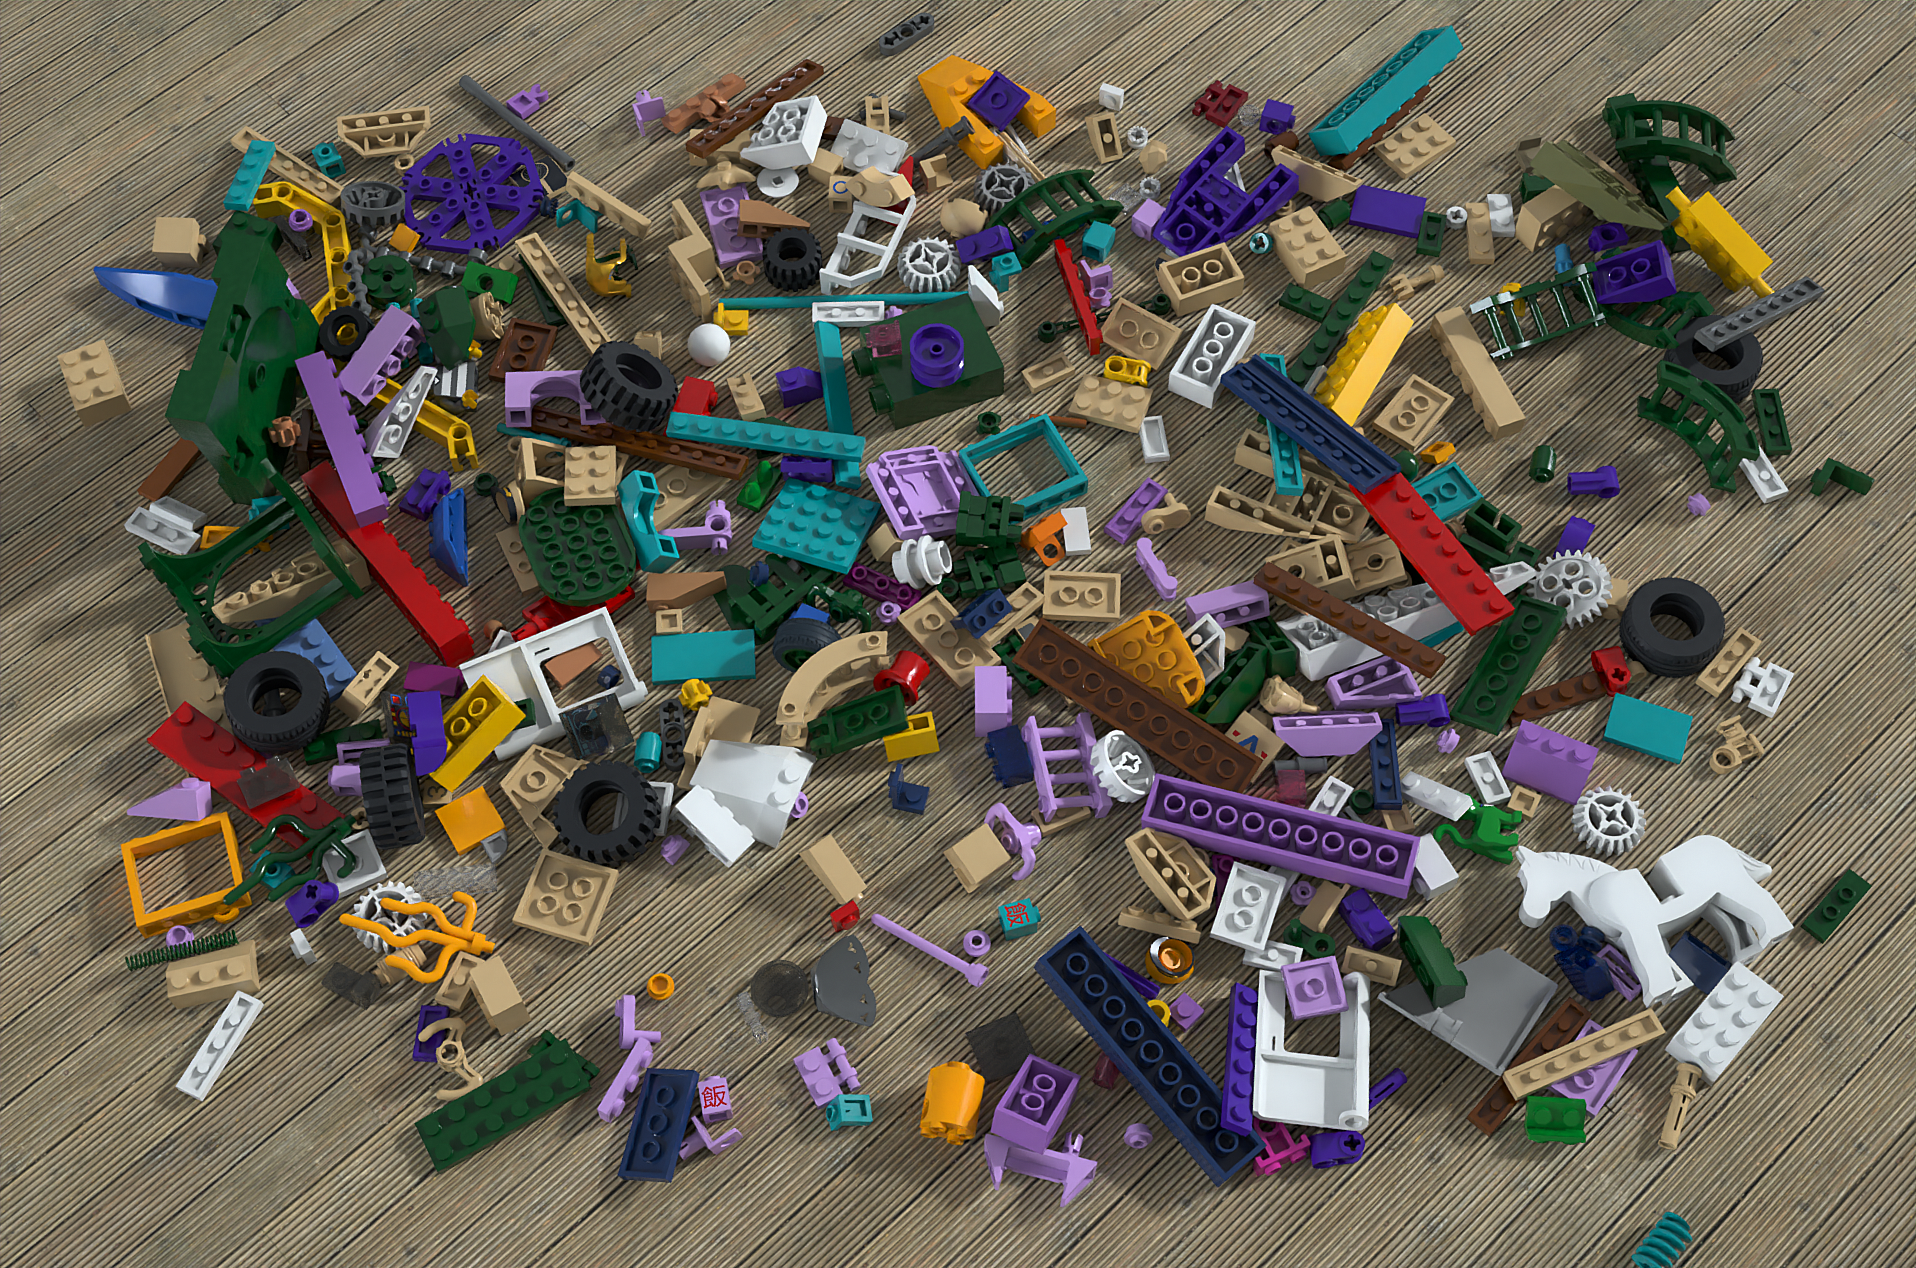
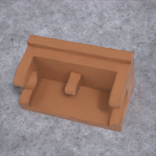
M589 642L554 657L544 665L545 674L562 690L567 683L595 662L598 663L602 660L603 654L592 642Z

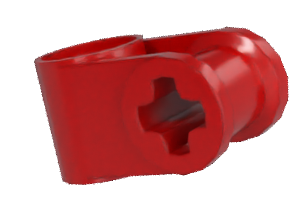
M1612 646L1592 651V666L1607 690L1606 694L1610 697H1614L1616 693L1624 695L1631 678V673L1624 660L1621 648L1619 646Z

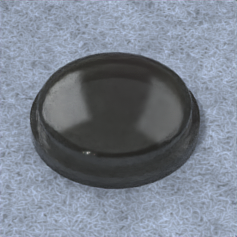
M774 960L764 964L757 970L751 982V996L756 1007L764 1014L776 1018L787 1017L800 1010L805 1004L809 993V984L804 971L795 963L787 960Z

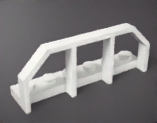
M875 167L880 173L886 176L900 175L895 172ZM914 195L907 198L909 204L903 215L871 206L860 200L859 202L854 201V212L844 232L838 233V244L826 268H821L819 271L821 293L831 295L834 287L837 288L839 285L853 288L883 276L916 208V198ZM869 217L898 225L888 247L859 238L860 234L863 235L866 231ZM856 249L883 256L878 267L850 277L841 274L843 270L847 269L850 255Z

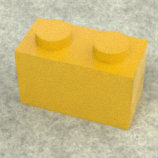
M931 711L907 716L908 729L883 737L888 762L940 751Z

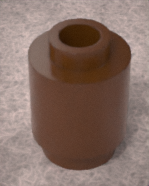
M1284 131L1265 142L1264 153L1268 159L1274 161L1271 153L1279 145L1296 151V148L1299 147L1298 137L1293 131Z

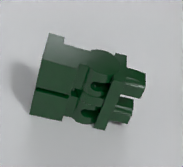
M961 491L955 532L956 546L977 547L980 544L988 547L999 546V548L1006 549L1007 542H1021L1022 526L1009 525V522H1023L1024 505L1011 503V497L1009 496L983 497L971 495L969 491Z
M1007 542L1006 549L997 546L964 552V559L952 562V571L955 578L964 576L969 578L967 581L959 582V591L962 599L971 597L977 599L985 591L1000 589L1002 593L1016 591L1027 580L1015 545Z

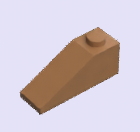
M739 200L737 236L767 239L769 236L773 237V233L776 231L780 233L782 229L792 230V227L797 228L799 231L805 229L807 234H809L810 223L764 201Z
M724 571L647 574L646 601L649 612L656 613V610L683 609L726 589L727 584Z

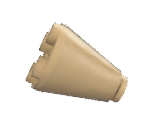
M490 292L482 293L470 300L476 321L473 340H497L504 337L506 328L501 320V315L504 314L501 303L499 301L495 302Z

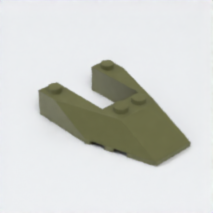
M1561 140L1558 145L1552 141H1546L1529 164L1534 168L1532 172L1537 177L1543 180L1546 177L1594 211L1593 214L1603 222L1608 220L1661 231L1672 227L1667 219L1655 209L1642 202L1637 194H1633L1623 187L1624 184L1567 140Z

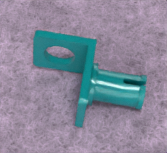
M576 199L556 211V226L561 228L577 219L595 234L598 232V217L603 214L585 206ZM571 210L570 215L566 219H562L564 213Z

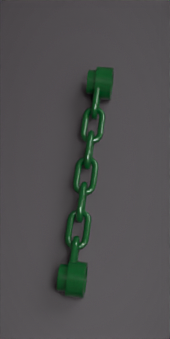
M1157 294L1152 300L1141 302L1137 306L1162 316L1169 312L1171 302L1167 295ZM1151 304V308L1146 309V305ZM1112 310L1095 314L1097 324L1105 322L1108 317L1102 319L1100 317L1109 316ZM1077 319L1057 323L1045 321L1038 327V339L1043 343H1051L1056 339L1057 334L1080 328ZM1063 325V329L1057 331L1056 326Z

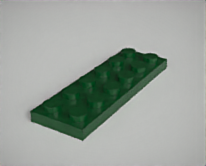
M1519 594L1512 605L1515 608L1513 615L1505 618L1452 708L1449 714L1450 719L1498 736L1567 616L1566 608Z
M564 1038L414 1124L437 1172L442 1174L589 1091L592 1087L568 1040Z

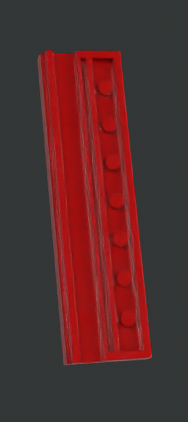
M1401 472L1393 475L1365 495L1349 483V489L1471 637L1476 635L1479 630L1485 627L1489 628L1513 615L1515 608Z
M186 701L179 706L150 738L146 739L148 744L195 778H198L199 781L210 782V788L264 828H267V825L273 818L283 814L297 816L312 829H322L337 816L342 819L346 817ZM291 825L281 826L276 833L278 838L295 850L309 840ZM314 850L305 856L310 861L312 860Z

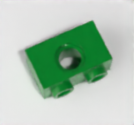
M468 261L461 286L466 288L468 297L475 298L482 293L490 292L495 302L499 301L501 305L503 303L512 305L519 277L507 271ZM493 280L492 287L486 290L487 282Z

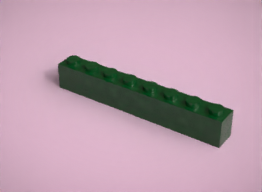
M1634 93L1607 98L1605 107L1602 110L1603 120L1608 123L1611 129V136L1616 141L1625 140L1626 134L1625 123L1621 122L1615 111V106L1629 101L1636 102L1637 99ZM1647 119L1635 121V138L1653 136V131ZM1655 155V159L1627 162L1628 170L1636 180L1637 189L1642 192L1645 198V204L1655 209L1672 223L1680 216V211L1665 196L1677 186L1682 192L1683 190L1666 157ZM1673 226L1670 229L1661 231L1665 245H1668L1672 254L1692 250L1690 244L1675 232Z

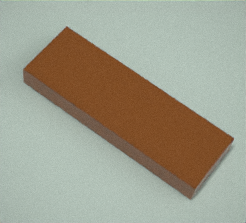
M180 438L137 489L139 495L153 502L167 496L202 454L193 441Z

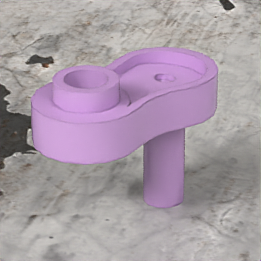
M623 994L621 1000H616L615 1016L620 1017V1049L631 1050L634 1041H638L639 1037L650 1042L660 1043V1031L635 1030L634 995Z

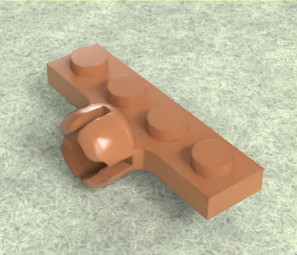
M732 72L723 76L721 80L712 86L706 87L704 91L688 99L686 103L661 118L663 126L677 134L698 119H706L712 124L719 120L718 118H722L730 112V107L726 105L728 103L727 100L747 87L745 80Z

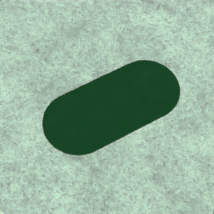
M740 565L724 566L716 572L724 571L727 584L726 589L713 594L731 630L754 629L755 633L754 623L749 626L745 620L747 616L737 606L731 608L728 605L730 599L727 596V589L730 585L738 584L743 589L749 585L746 581V573L749 570ZM755 590L749 594L760 606L767 602ZM777 629L763 641L755 636V646L770 641L776 634Z

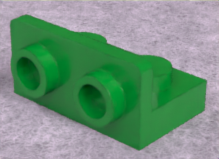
M1527 1096L1524 1128L1528 1139L1537 1143H1547L1548 1141L1562 1142L1567 1145L1586 1143L1584 1123L1587 1104L1585 1099Z

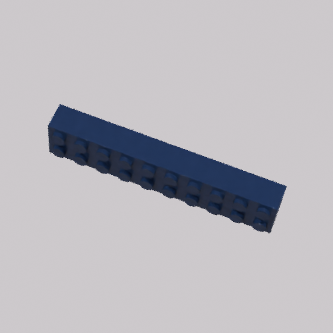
M1081 925L1037 960L1034 966L1037 973L1217 1188L1267 1146L1253 1128L1245 1137L1221 1127L1223 1099L1221 1090Z

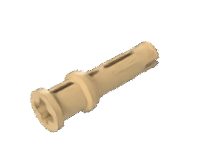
M1679 1063L1677 1065L1678 1075L1676 1082L1670 1088L1673 1097L1660 1140L1658 1141L1660 1146L1670 1150L1677 1149L1678 1139L1689 1102L1696 1098L1695 1087L1698 1078H1701L1703 1074L1700 1068L1687 1063Z

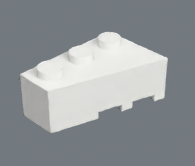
M697 784L673 808L669 819L673 822L679 819L688 827L686 833L691 837L696 835L705 844L704 848L729 868L754 843L753 833L745 825H739L733 819L734 815L727 807L718 805L713 800L715 797L706 787L701 788Z

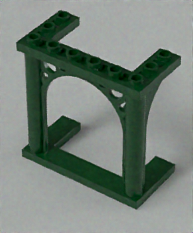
M265 458L258 464L270 482L282 494L283 498L208 549L188 555L164 554L153 549L146 541L137 547L142 554V557L139 559L148 571L153 569L152 573L161 584L167 583L165 586L174 598H178L175 601L176 605L184 614L187 613L185 620L190 627L186 630L192 638L188 641L197 654L202 652L203 659L210 667L215 665L216 672L223 680L226 678L230 679L234 671L245 661L261 653L269 652L350 594L356 600L364 595V592L303 500L268 458ZM296 517H299L314 539L310 542L336 578L276 620L261 627L237 629L222 623L213 613L212 607L214 606L215 590L223 573L241 555ZM201 585L208 586L205 593L194 594V590ZM206 600V604L203 606L200 602ZM222 632H226L225 636L222 638L220 634ZM239 636L238 643H229L233 637Z

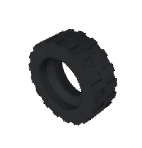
M337 307L336 310L330 311L324 317L323 323L320 324V344L335 359L341 362H350L354 352L359 350L366 340L367 334L375 328L374 323L356 307ZM347 323L355 324L358 328V336L355 341L350 345L340 344L337 340V333L340 328Z

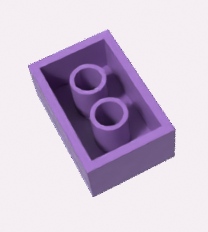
M1029 1054L995 1108L990 1132L1043 1155L1076 1099L1081 1076Z

